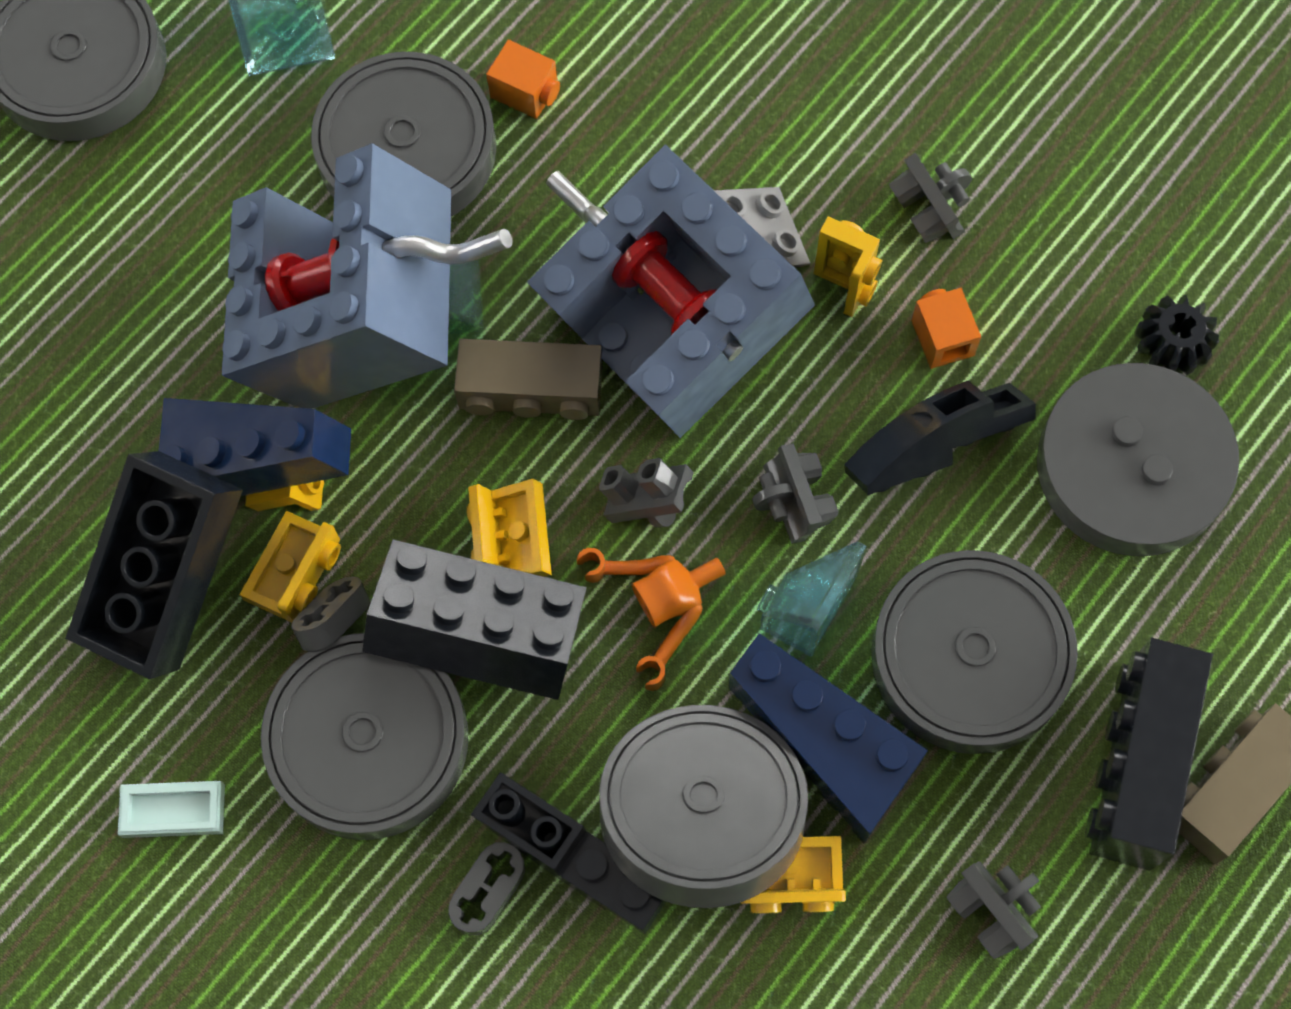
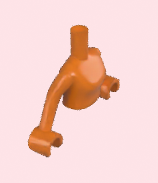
M596 548L583 549L577 556V565H582L590 560L596 561L599 564L598 568L589 571L585 575V580L588 582H598L604 575L649 574L631 583V586L639 604L654 628L671 618L682 616L672 627L655 655L643 657L636 667V672H642L646 668L658 670L659 676L645 684L647 690H658L665 682V665L702 613V600L699 588L726 575L722 563L718 558H715L689 571L671 555H661L642 560L607 561L600 550Z

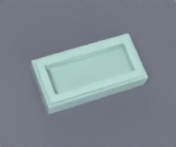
M222 781L120 785L118 836L122 838L223 834L225 784Z

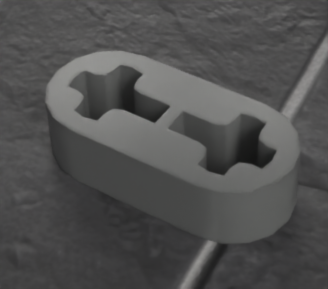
M345 577L329 584L295 617L291 627L303 650L317 651L333 644L363 614L370 605V599L362 581L358 577Z
M496 842L487 846L452 896L449 903V917L460 932L467 935H480L487 932L522 882L525 875V862L521 853L513 845L506 842ZM506 854L512 856L510 865L514 873L510 877L502 874L492 887L487 885L494 873L489 864L490 860L493 857L502 860ZM483 890L487 892V896L481 903V908L486 914L481 921L473 918L468 924L463 923L465 913L460 908L461 904L465 900L469 903H474Z

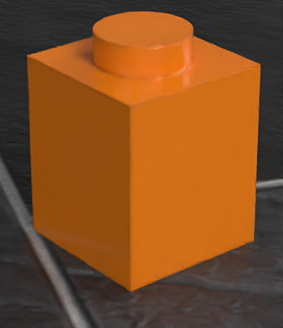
M509 39L486 73L490 98L535 119L538 118L545 105L551 106L554 103L560 89L555 60Z
M962 288L947 292L945 289H936L926 293L920 300H917L911 321L930 369L975 356L981 334Z

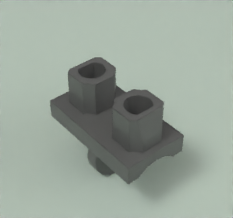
M916 153L906 158L904 162L909 169L900 174L889 186L904 209L926 195L931 206L911 218L925 243L941 237L948 231L953 239L963 234L965 230L946 200L953 198L958 207L964 206L970 201L965 192V189L972 181V176L968 170L961 168L952 171L946 162L942 163L935 169L940 178L935 184Z
M793 443L781 445L778 448L779 454L763 466L766 473L759 477L763 490L752 498L756 510H771L775 522H784L791 544L805 541L815 529L830 524L838 515V509L833 496L829 494L813 496L809 484L816 483L822 477V466L817 453H797Z
M661 458L646 460L639 467L638 473L629 474L622 465L607 467L599 486L600 491L609 499L604 516L611 523L647 518L651 525L656 528L668 527L673 524L676 513L682 512L684 508V488L687 482L692 480L694 472L686 464L668 467Z
M981 861L973 863L961 873L964 879L954 887L947 896V899L963 919L967 918L983 904L992 912L998 921L977 936L992 958L996 959L1011 952L1017 946L1022 951L1039 937L1013 904L1017 900L1028 916L1041 908L1028 891L1040 881L1034 873L1021 881L1009 865L1004 867L996 875L1009 890L1007 893L1003 891Z

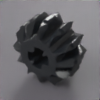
M1187 294L1180 297L1177 304L1166 295L1164 298H1161L1157 306L1151 304V306L1146 308L1142 315L1143 321L1139 322L1136 327L1135 336L1142 339L1137 346L1138 353L1151 354L1152 357L1148 362L1149 364L1158 365L1161 363L1165 365V368L1176 371L1179 367L1187 376L1194 372L1197 365H1206L1211 359L1212 349H1215L1219 343L1220 335L1213 331L1217 325V317H1204L1202 314L1206 309L1205 302L1194 308L1189 305Z

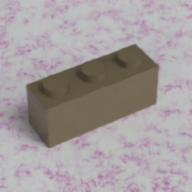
M459 339L454 387L459 409H465L468 413L482 416L490 415L494 411L513 412L515 415L525 418L538 417L541 413L560 414L563 418L570 420H583L588 415L599 416L603 372L601 345Z
M1276 703L1262 714L1253 709L1234 730L1241 737L1230 750L1222 745L1204 764L1203 768L1210 774L1198 787L1192 781L1188 783L1179 834L1214 864L1231 855L1291 785V716Z

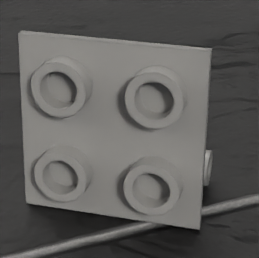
M779 187L715 190L730 207L793 267L810 265Z

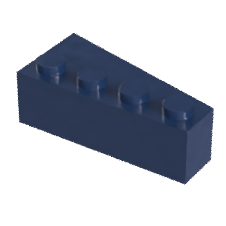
M164 398L159 451L243 489L241 496L349 475L351 428L316 409Z
M760 633L730 672L729 689L756 719L768 725L786 741L799 760L804 773L822 792L825 800L835 811L837 810L853 828L852 831L865 844L918 768L928 750Z

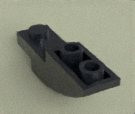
M965 381L923 400L880 429L844 464L845 473L867 495L884 492L895 485L918 477L929 476L935 471L953 465V448L970 445L976 440L999 432L1010 431L1016 426L1036 420V403L1010 382L982 392L971 382Z
M501 772L471 813L472 817L507 843L513 845L532 861L602 909L609 910L643 934H646L666 901L645 892L629 880L618 868L603 841L587 832L584 826Z

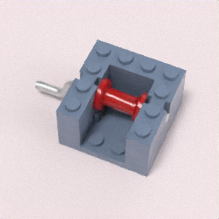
M373 143L336 158L333 222L267 187L233 201L231 212V237L228 257V278L234 281V288L228 293L225 302L226 315L222 348V376L293 406L313 409L448 366L450 264L471 262L511 248V234L508 230L501 229L465 243L450 244L451 189Z
M666 144L603 206L608 214L598 206H594L560 171L554 172L547 179L546 184L586 224L527 283L588 345H601L602 360L679 438L815 306L802 275ZM639 287L645 291L642 295L637 291Z

